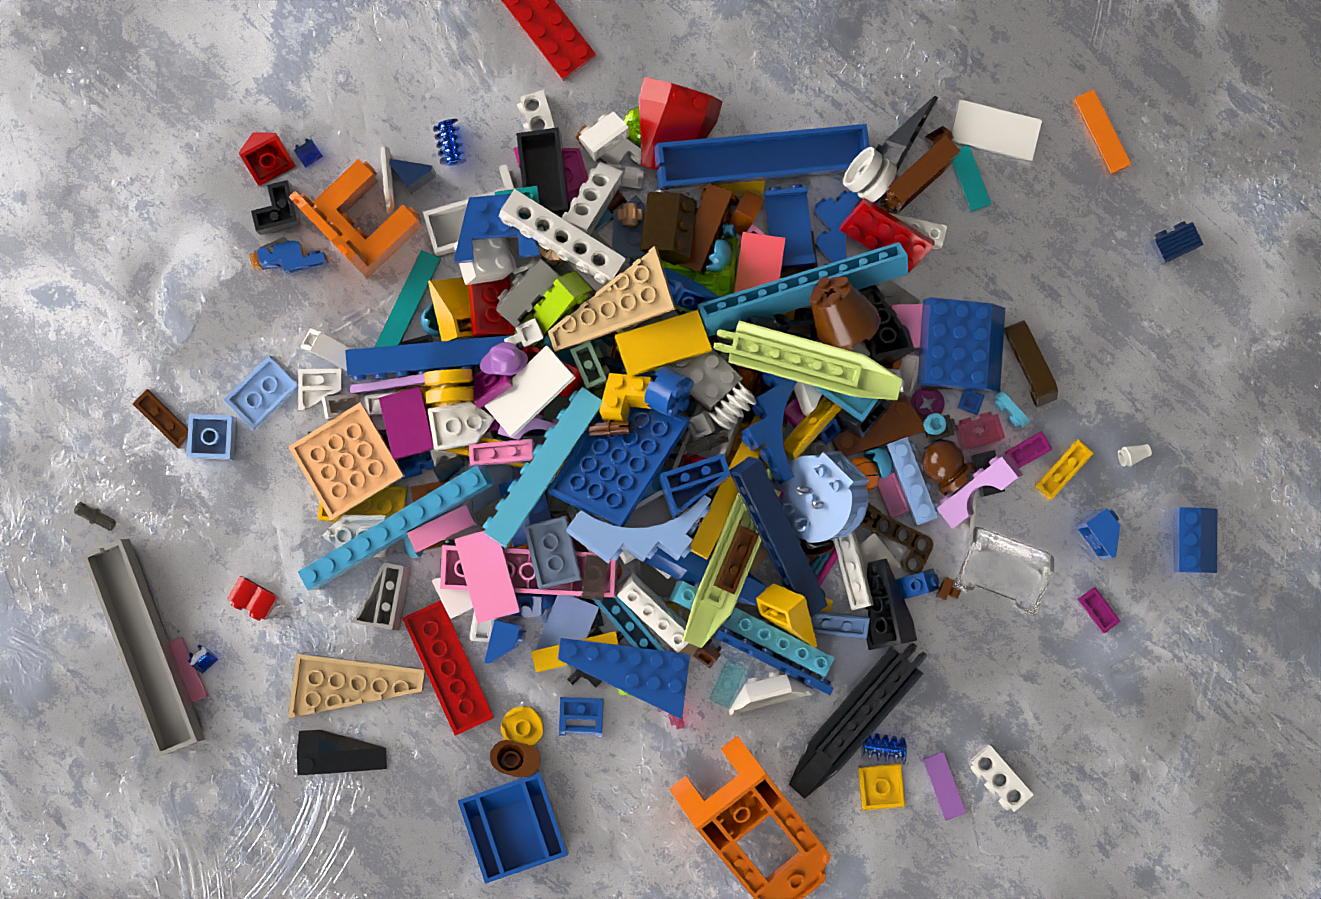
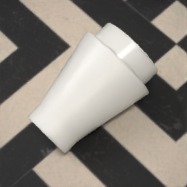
M1148 444L1126 446L1118 451V459L1123 467H1131L1152 455Z

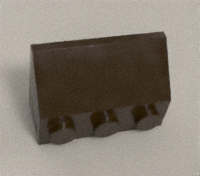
M649 192L647 195L640 251L648 253L652 247L656 246L660 259L674 266L689 259L697 200L682 193Z

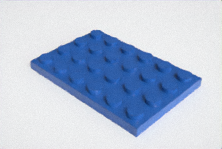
M630 407L627 420H630L632 423V428H629L632 429L631 434L613 435V437L608 435L589 436L587 429L548 488V493L613 526L624 527L690 424L689 419L679 414L671 418L652 408ZM598 412L592 423H604L600 412Z

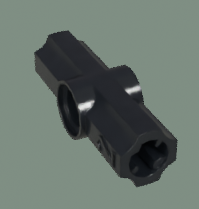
M775 314L773 318L752 316L748 317L746 323L804 339H809L811 335V325L809 322L790 320L783 314Z

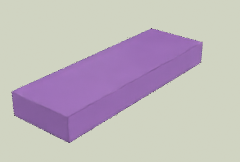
M944 752L924 758L926 770L945 820L947 821L966 814Z

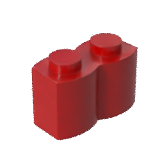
M239 576L227 599L232 601L231 606L238 610L243 608L248 610L250 617L260 621L261 618L264 620L268 619L279 596L250 579Z

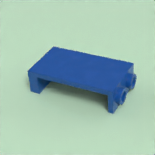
M802 184L790 185L789 189H781V186L768 188L769 191L764 193L768 235L785 238L781 269L815 266L816 260L813 253L807 197L808 187H803Z

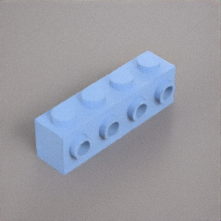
M906 437L887 444L885 449L892 458V467L904 493L914 525L916 526L938 518L936 514L939 513L937 510L938 506L935 500L931 501L929 493L932 492L927 480H923L921 475L924 472L920 460L916 461L913 454L916 452L913 441H908Z

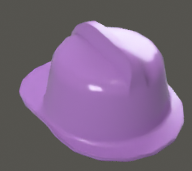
M503 342L492 347L489 353L484 356L480 363V369L487 374L511 376L521 372L527 366L528 358L524 351L519 350L513 343Z

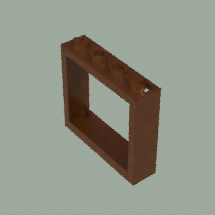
M945 135L887 188L880 200L882 204L880 207L888 213L898 214L952 165L961 150Z

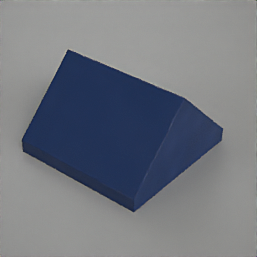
M390 159L389 161L391 167L411 195L436 178V172L432 165Z

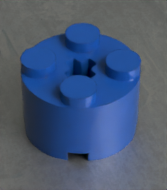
M666 366L660 368L654 374L658 376L654 382L650 381L648 384L645 402L648 403V407L673 418L680 410L685 411L689 405L687 398L694 386V381Z

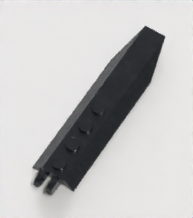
M912 643L902 654L891 646L808 741L789 783L804 799L843 768L924 674L917 668L927 657L924 651L918 654L912 663L907 660L915 652L916 644Z

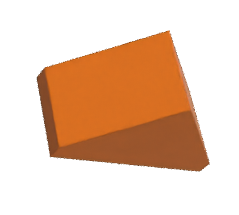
M745 190L728 226L733 224L736 233L742 236L743 232H747L754 222L764 199Z

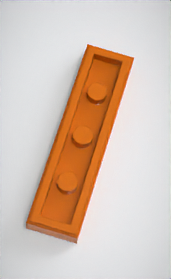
M1092 89L1074 98L1110 173L1114 174L1130 166L1131 162L1095 90Z

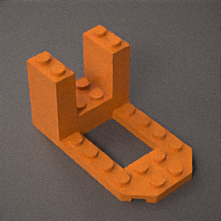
M357 159L313 202L304 193L299 195L296 191L289 198L368 279L422 226L419 222L421 218L411 206L407 209L402 205L369 237L359 227L354 229L355 223L346 212L378 182L375 177L377 173L374 171V168L367 161L362 163Z
M736 736L724 745L721 751L739 775L707 800L687 776L669 790L696 830L754 899H804L824 883L826 877L825 868L826 864L830 861L831 855L784 797L740 738ZM771 815L798 848L799 852L765 878L737 844V841Z

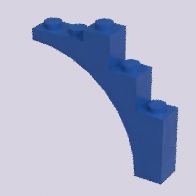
M844 190L836 198L838 202H835L830 196L827 200L822 198L815 205L814 215L829 231L828 233L826 231L822 232L816 238L818 242L815 244V248L829 263L847 258L846 234L839 229L860 199L858 192H852L851 190L847 192Z
M760 371L764 383L771 390L755 398L756 404H752V409L761 421L741 432L742 440L751 451L756 448L760 449L761 458L768 463L772 477L781 485L794 477L787 462L783 446L782 424L788 398L798 381Z

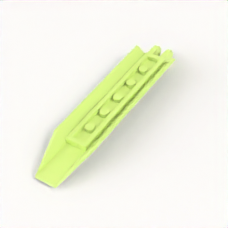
M743 321L738 322L735 333L725 330L717 331V336L720 338L733 340L732 346L723 343H714L713 346L718 351L730 353L729 363L853 397L898 399L902 379L866 355Z
M768 468L766 473L769 479L772 480L771 469ZM775 490L777 496L779 497L781 492ZM739 491L694 598L683 641L699 648L706 644L731 615L761 543V538L758 536L735 594L713 586L738 525L758 533Z

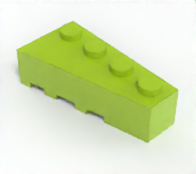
M576 271L557 278L553 282L555 286L548 289L543 295L545 298L534 306L533 309L536 312L527 315L521 324L536 318L544 337H546L551 328L566 316L575 312L574 309L578 305L580 306L589 299L588 294L592 291V288ZM542 341L532 344L536 348L540 347L542 349L545 347Z

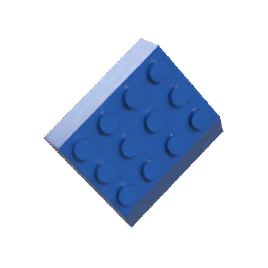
M934 297L924 299L917 385L999 392L1001 386L1005 307L993 303Z
M540 772L458 800L485 884L568 856L569 854L549 792Z

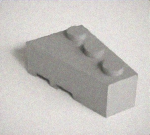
M542 256L538 260L533 258L527 265L528 271L524 275L520 273L512 281L514 286L509 291L505 289L498 296L500 301L496 311L515 328L519 325V320L532 310L533 305L543 297L546 291L552 287L553 282L560 277V272Z
M383 562L368 595L363 599L362 606L351 623L399 631L411 567Z

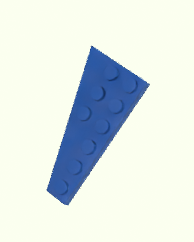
M723 628L722 631H716L715 638L831 695L834 689L829 686L831 681L819 676L818 680L810 676L811 671L801 666L798 670L791 666L793 662L783 657L780 660L774 658V652L764 647L761 650L754 648L755 643L744 637L741 641L734 638L736 633L726 628Z

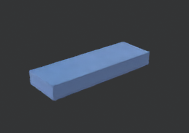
M819 611L811 617L814 633L867 639L869 616Z

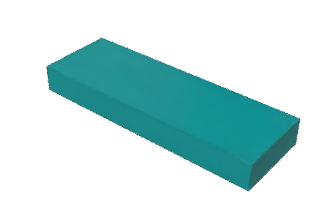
M967 145L959 148L961 151L952 165L970 212L991 205V201L970 146Z

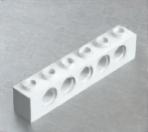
M516 189L513 190L498 216L506 225L519 229L520 233L525 237H532L537 240L541 247L556 252L557 256L562 260H569L574 263L581 272L590 273L601 284H608L613 280L626 260L620 254ZM519 213H526L529 219L520 218ZM543 224L547 227L548 230L541 231L538 229L537 225ZM556 236H563L566 242L561 243L557 241ZM580 247L585 253L578 254L574 248ZM599 259L602 261L603 265L597 266L594 264L593 260Z

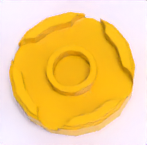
M520 706L513 708L506 713L502 720L501 732L504 740H513L533 747L543 735V720L538 712L530 707Z

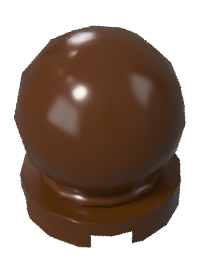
M938 441L931 444L924 451L922 457V468L925 474L934 482L940 483L938 490L944 496L948 494V490L954 493L969 481L967 476L970 472L974 474L977 470L972 462L964 463V455L960 448L947 441Z

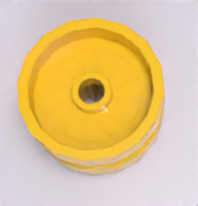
M472 369L439 370L424 373L426 385L439 386L438 389H431L426 392L427 404L448 405L474 400V390L471 387H460V384H467L473 381Z

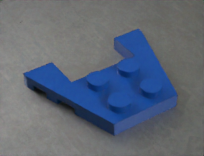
M511 194L469 197L454 256L455 264L474 262L472 240L517 236L520 258L539 256L538 247L532 237H525L520 233L519 229L506 225L498 217ZM519 213L520 218L524 219L522 213Z

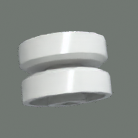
M869 147L863 150L850 164L843 178V184L852 192H858L860 198L874 202L891 185L897 172V166L887 158L882 159V154L873 147Z

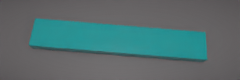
M423 250L420 251L374 347L401 345L427 291L428 281L432 280L441 258Z

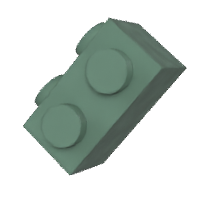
M588 341L570 349L586 388L593 393L606 387L610 370L607 365L603 366L601 362L603 354L599 346H594L591 341Z

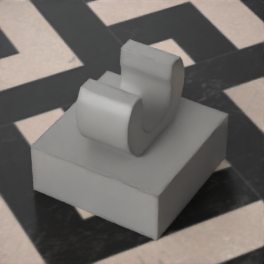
M706 410L688 417L690 421L688 428L694 439L703 437L716 430L713 425L714 421L707 414Z

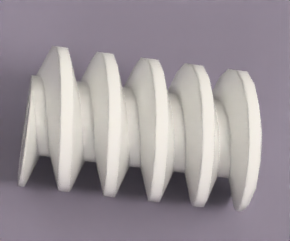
M738 382L740 390L732 388L734 396L726 394L728 402L720 400L722 408L714 407L716 415L709 412V415L720 426L728 430L732 429L730 422L738 423L736 415L741 418L744 417L742 409L750 411L748 403L756 404L753 394L740 382Z

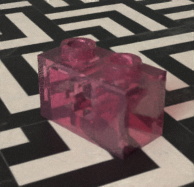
M992 412L980 414V419L974 421L971 420V417L959 420V425H956L954 428L961 451L1005 439L999 415H992ZM977 425L979 428L984 429V431L981 433V436L979 433L974 432V429L977 428Z

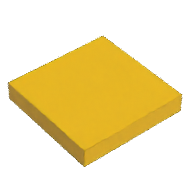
M901 763L858 767L862 810L905 807Z

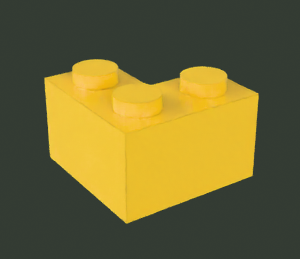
M609 373L599 410L604 423L608 420L613 422L627 421L630 407L651 409L647 406L648 403L645 402V393L649 382L652 381L651 377H628V375Z

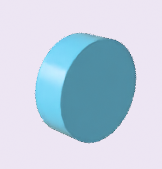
M933 413L925 418L923 426L928 434L938 435L945 430L946 420L941 414Z

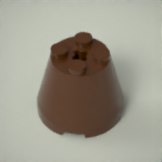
M823 277L817 282L818 286L812 291L809 301L819 341L826 345L851 351L854 350V345L865 339L870 340L877 332L881 322L875 305L847 277H833L830 279Z

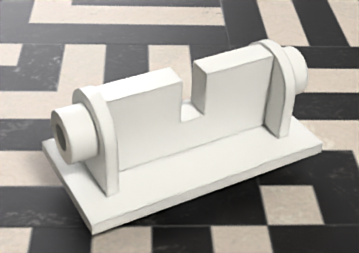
M607 162V165L623 171L621 186L642 189L644 170H641L640 167L626 166L621 168V165Z

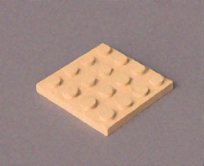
M361 402L288 446L330 520L338 518L405 477L397 461L393 460L389 447Z

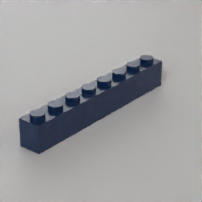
M748 457L730 469V475L783 586L805 597L809 615L813 617L828 606L825 599L826 594L817 582L818 577L808 563L809 557L801 548L800 538L794 533L792 521L783 509L784 504L774 490L775 485L766 473L767 468L764 462L760 459Z

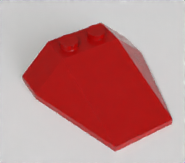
M644 77L639 95L641 165L656 171L660 168L656 167L654 147L657 143L707 139L718 121L723 101L712 95L684 86Z

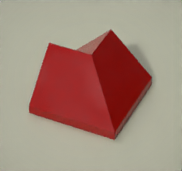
M253 132L239 151L240 157L258 186L295 167L293 160L277 133Z

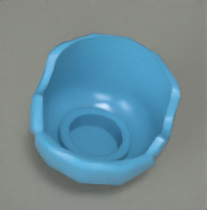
M718 239L715 242L714 253L709 256L711 264L706 266L707 271L723 272L729 267L732 262V249L727 241Z
M432 303L422 312L421 325L427 334L438 337L441 335Z
M875 447L864 451V458L871 460L877 466L879 478H886L891 474L892 458L884 448Z

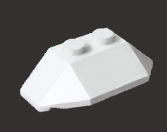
M781 671L768 674L769 678L762 680L760 676L749 678L748 683L742 686L729 708V714L733 715L812 695L814 692L811 688L786 673L782 674Z

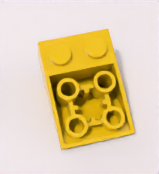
M463 277L428 281L442 341L483 337L472 335L469 291Z
M773 583L756 598L760 615L772 625L814 648L817 647L807 601L803 595Z

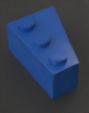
M724 454L660 474L658 480L672 519L678 517L697 503L704 495L709 494L729 478L731 473Z

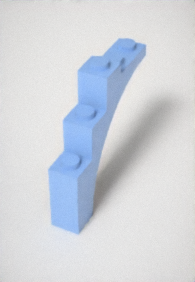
M704 495L691 509L680 517L664 524L647 528L613 526L599 521L580 510L567 527L566 532L607 563L612 559L615 561L623 552L621 546L643 562L646 557L648 559L653 557L658 550L655 547L656 545L678 561L681 556L685 558L691 551L690 543L693 539L686 534L691 536L698 527V524L695 523L701 516L704 519L710 511L711 507L708 505L711 499Z

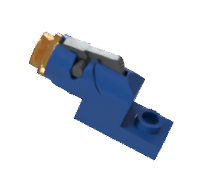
M285 237L263 245L259 249L254 250V253H250L253 269H259L260 271L270 268H281L280 265H282L284 272L290 274L328 264L327 256L323 252L312 251L307 253L308 256L305 257L301 243L293 240L289 241Z

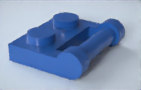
M560 697L559 736L583 734L602 737L603 698ZM566 719L596 720V726L566 725Z

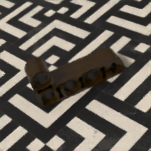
M1025 320L1005 327V336L1028 381L1030 396L1034 405L1038 408L1057 400V384Z
M867 507L866 515L874 518V521L862 520L860 526L907 548L901 560L902 569L912 574L921 572L933 549L932 539L879 511ZM886 520L888 522V529L882 532L879 525L881 521ZM902 529L907 532V538L904 541H901L898 536ZM920 539H924L926 542V547L923 550H919L917 546ZM915 558L917 565L911 570L908 562L910 559Z

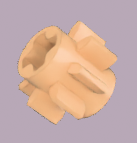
M635 203L622 204V209H618L617 219L622 221V226L637 227L638 221H643V209H638V204Z

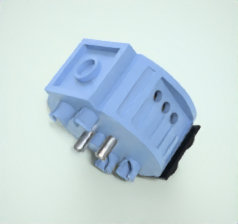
M841 451L823 452L821 455L802 456L796 460L794 459L788 463L794 477L781 485L775 480V488L785 492L782 498L783 509L792 521L794 533L798 535L802 545L806 548L814 549L829 546L831 543L828 540L847 536L860 525L866 514L868 489L865 485L869 479Z

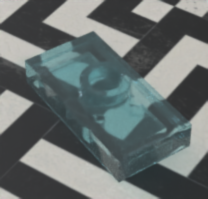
M726 660L709 700L729 708L746 669Z

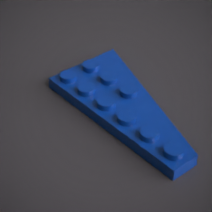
M560 638L558 660L682 720L690 654Z

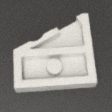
M298 369L299 411H304L321 402L322 397L333 396L342 391V369Z

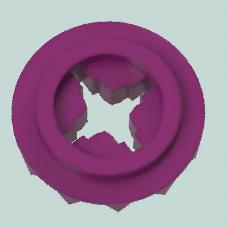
M919 388L912 395L911 405L919 418L925 420L930 414H941L944 410L945 401L939 390H923V388ZM923 397L927 400L935 398L931 404L932 411L927 407L920 409L924 403Z

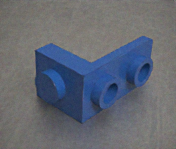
M934 568L896 579L904 599L940 589L939 578Z

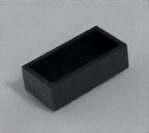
M559 127L516 133L522 188L537 186L539 204L562 218L565 212H569L570 202L562 135Z

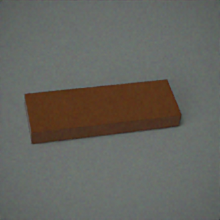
M146 389L135 400L133 405L178 449L188 440V427L149 389Z
M738 525L713 586L735 594L759 533Z

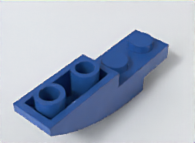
M664 268L675 305L695 311L698 310V304L720 298L714 292L694 280Z

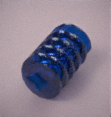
M457 118L443 120L433 126V131L436 132L434 138L438 140L436 147L440 149L438 155L442 157L439 160L441 165L455 166L466 162V159H460V156L464 155L465 151H458V148L462 147L463 143H457L456 141L462 138L461 135L455 134L456 131L460 130V127L453 126V124L458 122Z
M875 733L873 739L870 735L862 745L861 759L865 753L868 755V760H871L873 754H876L877 761L883 755L885 762H888L890 757H893V761L896 764L898 759L901 758L904 765L907 757L905 737H901L897 741V737L893 735L889 741L887 734H884L882 739H880L879 733Z

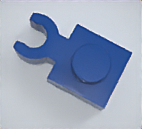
M430 452L425 453L422 457L419 454L410 456V460L398 461V465L405 475L401 479L421 475L422 469L432 470L435 466Z

